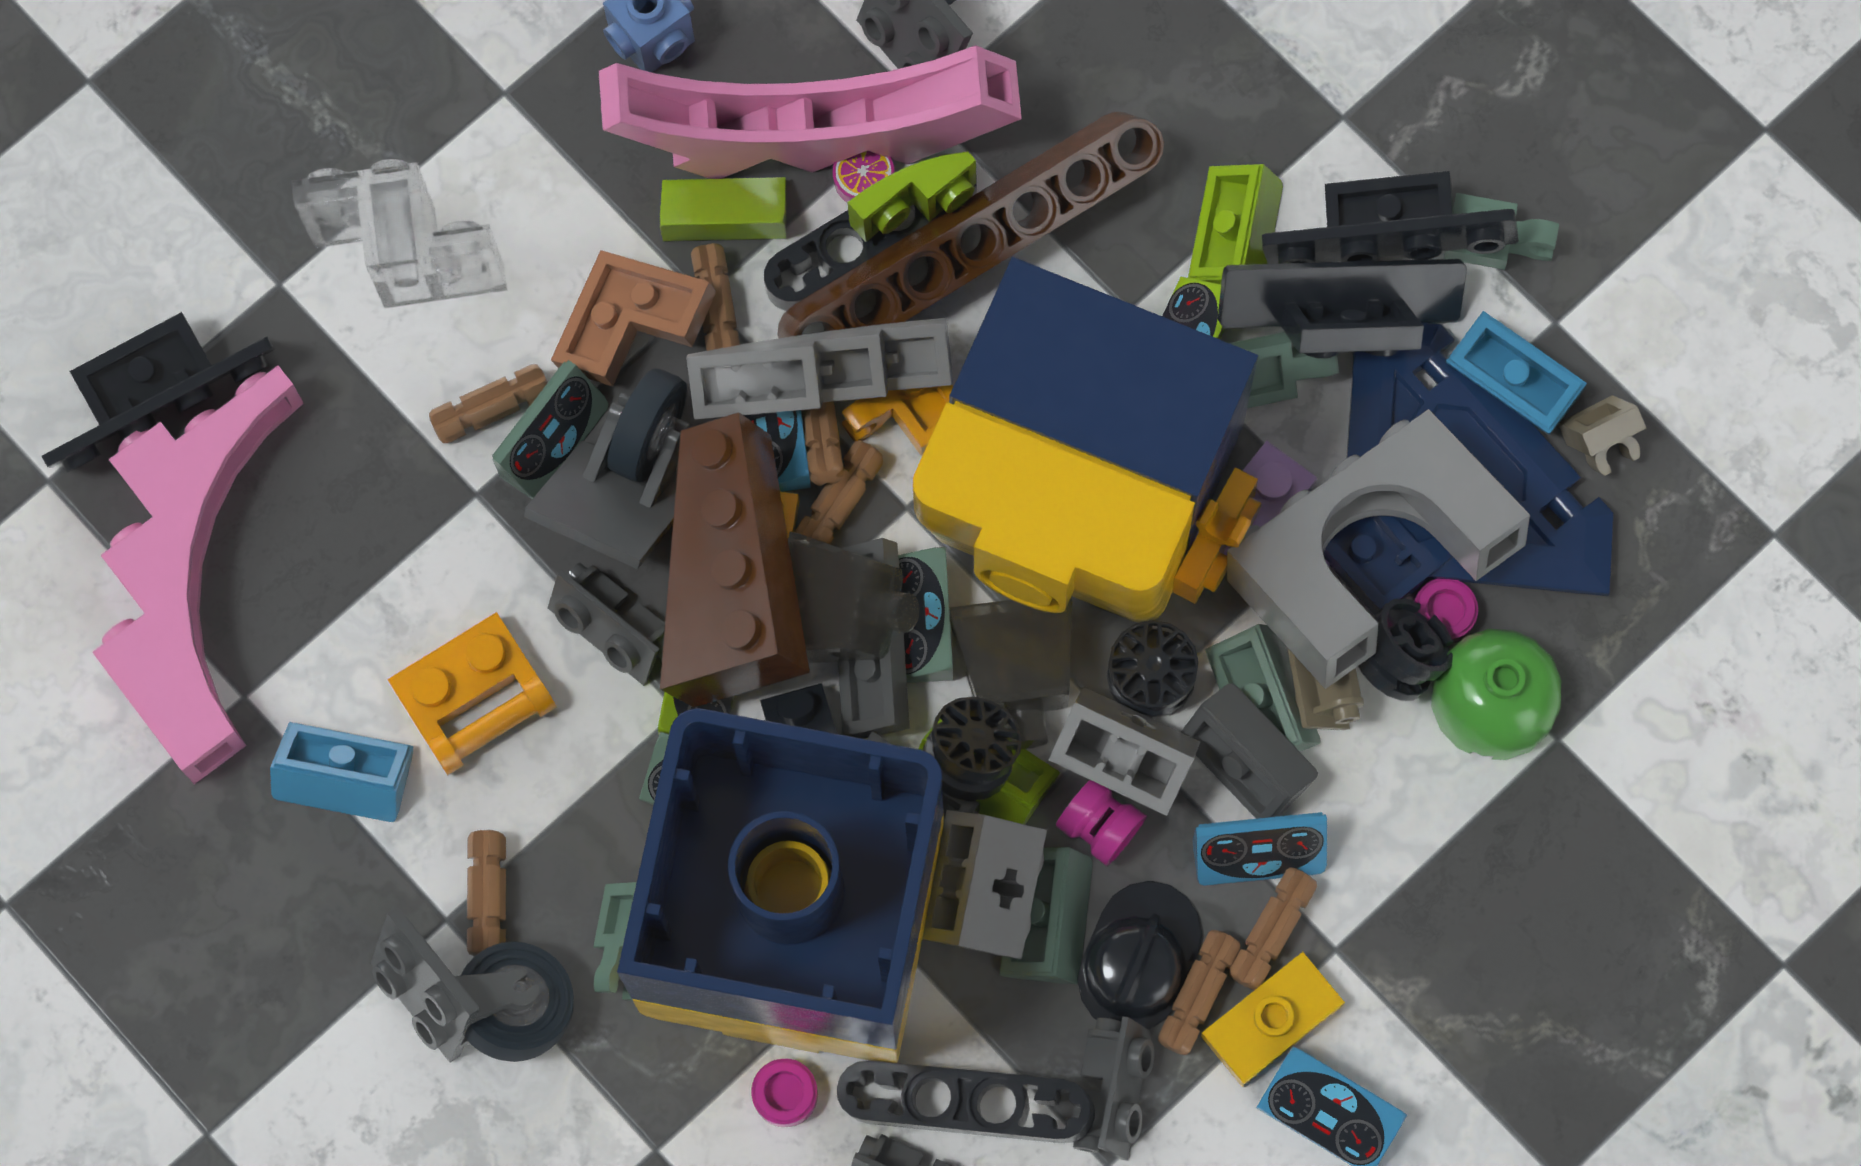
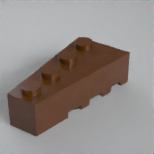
M739 412L682 430L680 433L660 690L692 707H697L810 673L771 435Z

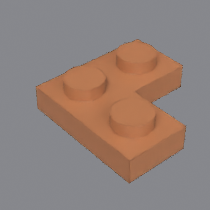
M600 250L551 361L559 369L563 362L569 360L588 379L613 386L637 331L692 347L716 295V290L708 281Z

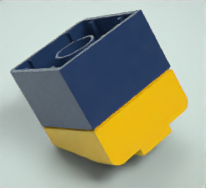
M1012 256L949 395V403L946 402L914 473L913 500L916 517L940 542L973 555L975 576L992 590L1013 601L1041 611L1062 613L1065 611L1071 596L1134 622L1155 620L1164 612L1173 592L1174 577L1199 531L1195 522L1207 500L1213 498L1242 431L1258 355Z
M695 708L681 713L672 723L617 970L639 1013L658 1020L719 1031L726 1036L814 1053L823 1051L870 1061L898 1063L944 825L942 773L937 760L931 754L919 749L707 709Z

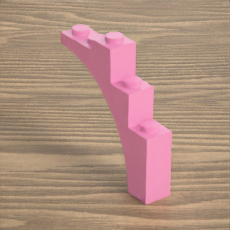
M977 45L936 60L893 71L846 79L803 83L740 84L698 81L655 74L619 63L599 71L602 128L604 131L673 153V165L675 168L709 179L725 178L768 159L813 173L834 164V162H840L867 150L885 157H891V159L905 164H910L1022 119L1016 61Z
M279 365L268 373L259 372L246 379L236 390V396L218 410L209 409L198 414L185 427V434L177 440H174L164 425L159 422L151 429L143 432L135 431L120 444L119 452L109 459L151 514L152 518L144 524L134 523L122 529L111 540V548L101 554V557L145 614L135 621L134 619H126L113 626L103 636V644L92 653L181 771L194 785L246 746L221 705L205 659L199 614L202 566L215 518L237 474L265 438L304 404L293 383Z

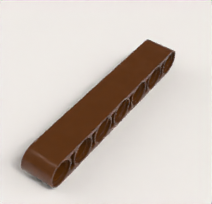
M1112 112L1104 115L973 195L956 211L942 214L790 307L782 315L778 323V338L802 335L808 325L817 321L822 322L824 332L905 322L1153 169L1159 163L1163 154L1164 141L1160 130L1148 120L1125 112ZM1133 128L1136 135V145L1129 155L1121 158L1118 151L1119 139L1126 130ZM1082 160L1085 168L1084 177L1077 187L1069 190L1066 184V173L1074 162ZM1030 192L1033 199L1032 210L1025 219L1016 221L1013 214L1014 204L1022 194ZM978 224L981 230V239L978 246L971 252L963 253L960 244L964 231L969 226ZM926 256L929 270L925 279L916 285H910L907 277L911 263L917 258ZM874 289L877 296L874 309L864 317H856L854 307L857 297L863 291Z

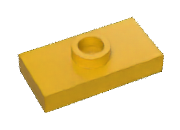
M1302 952L1201 1033V1037L1243 1087L1339 1010L1345 1002L1305 953Z

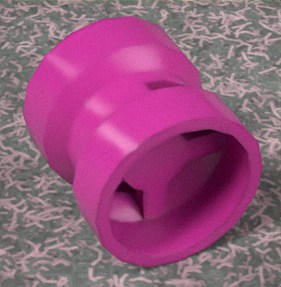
M1089 780L1065 808L1056 823V827L1070 838L1080 837L1090 845L1091 855L1107 867L1130 843L1147 816L1133 804L1122 805L1112 797L1111 789ZM1112 810H1114L1113 814L1107 819ZM1103 824V826L1099 829V831L1097 832V834L1094 836L1093 834H1094V833L1098 830V828Z

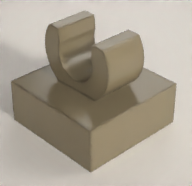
M1611 395L1558 424L1566 445L1584 453L1588 465L1594 471L1604 476L1611 473L1610 465L1606 460V453L1611 446L1618 443L1620 452L1627 459L1635 461L1640 458L1639 444L1632 435L1646 429L1638 406Z

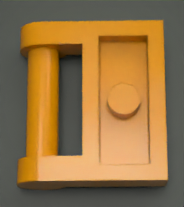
M497 612L387 679L447 776L464 766L461 761L463 758L535 713L543 717L557 708L551 695ZM517 680L523 692L449 738L445 736L440 728L441 726Z

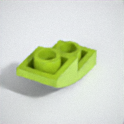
M969 152L947 154L924 160L886 176L847 202L850 226L867 242L879 231L883 234H888L899 227L911 212L910 206L913 204L929 222L943 210L947 213L956 211L970 199L975 191L974 185L977 184L976 160Z

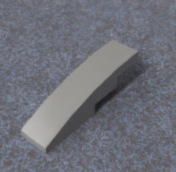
M947 318L804 334L692 353L686 357L694 419L725 417L738 412L742 415L818 409L821 408L823 402L886 397L890 390L952 385L953 382Z

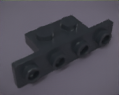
M1450 171L1325 184L1327 227L1273 232L1262 235V248L1268 264L1378 261L1379 257L1404 255L1412 260H1427L1439 256L1442 251L1467 249L1476 254H1489L1502 250L1505 245L1519 242L1514 209L1454 214Z
M1461 259L1227 265L1222 273L1218 321L1223 328L1282 327L1299 353H1304L1314 358H1331L1336 356L1338 352L1364 351L1375 356H1392L1398 350L1421 349L1424 328L1421 322L1456 321L1460 318L1467 266Z
M180 312L69 371L99 425L41 457L48 468H53L62 463L67 473L99 457L101 454L96 444L118 433L123 441L135 431L143 432L151 429L156 425L152 415L172 404L176 405L179 413L194 407L213 396L208 386L209 384L228 374H231L235 383H238L265 369L269 364L264 355L275 349L267 336L211 365L184 314Z

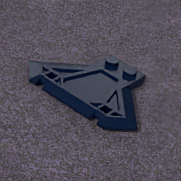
M1421 322L1424 326L1421 349L1398 350L1392 356H1375L1364 351L1353 352L1346 458L1355 454L1361 457L1377 446L1383 435L1393 425L1402 420L1411 422L1429 409L1530 514L1526 546L1477 581L1429 531L1415 522L1395 516H1372L1350 523L1330 540L1323 553L1324 559L1331 563V568L1374 616L1386 603L1393 599H1406L1429 579H1450L1469 583L1608 596L1610 594L1613 512L1600 497L1586 507H1583L1568 491L1581 477L1536 427L1446 363L1448 358L1442 352L1453 344L1455 339L1441 324ZM1422 369L1437 384L1430 391L1415 376ZM1548 507L1564 523L1557 530L1541 514Z

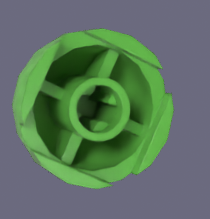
M1487 629L1463 638L1448 652V654L1450 652L1453 653L1452 666L1442 676L1433 680L1431 708L1440 730L1458 749L1469 754L1475 752L1481 756L1493 757L1492 760H1508L1530 752L1549 734L1561 709V677L1552 656L1535 639L1515 630Z

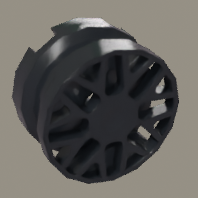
M1393 599L1376 613L1374 617L1378 623L1376 653L1358 666L1361 673L1375 688L1386 696L1400 701H1414L1428 690L1430 681L1442 676L1452 666L1453 653L1450 652L1448 654V647L1454 641L1446 626L1435 614L1430 619L1420 614L1418 610L1421 608V604L1409 599Z
M1156 620L1135 623L1123 631L1111 647L1107 671L1110 693L1117 703L1151 719L1166 714L1172 715L1184 707L1194 690L1199 665L1194 644L1185 632L1171 623ZM1162 627L1169 628L1173 632L1162 631ZM1180 635L1181 637H1183L1184 641L1180 640L1176 636Z
M975 696L963 697L951 701L940 710L933 722L932 731L925 741L923 751L931 754L937 760L941 768L942 791L953 798L966 801L985 800L1000 792L1012 772V765L1021 752L1022 735L1017 721L1007 709L992 700ZM1008 723L1012 729L1005 728V725ZM1008 738H1014L1016 741H1009ZM1012 750H1016V753H1015L1014 756H1013Z

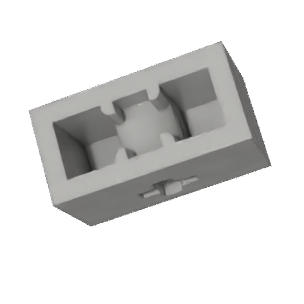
M1083 687L1048 760L1167 816L1194 760L1200 741Z
M947 810L922 939L1021 959L1025 939L1031 927L1030 913L1037 878L1043 866V848L1047 830L987 815Z

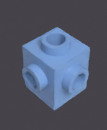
M606 0L603 2L608 27L603 29L605 37L622 59L626 60L630 57L641 70L655 71L663 64L676 59L695 41L690 12L694 10L691 0Z

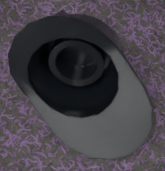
M1145 881L1126 886L1109 900L1099 917L1083 955L1077 980L1081 1001L1095 1020L1097 1018H1109L1122 1022V1017H1128L1149 1030L1168 1017L1196 959L1202 934L1198 913L1187 896L1171 885Z

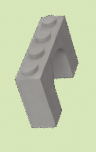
M1429 409L1411 422L1402 420L1393 425L1383 435L1377 446L1361 457L1355 454L1343 460L1334 469L1330 479L1311 492L1309 490H1302L1296 493L1284 504L1279 515L1261 527L1258 525L1250 526L1239 547H1230L1227 550V581L1324 689H1327L1376 653L1378 623L1334 576L1324 559L1323 553L1326 546L1341 529L1357 520L1372 516H1395L1410 520L1429 531L1475 581L1526 546L1530 514Z

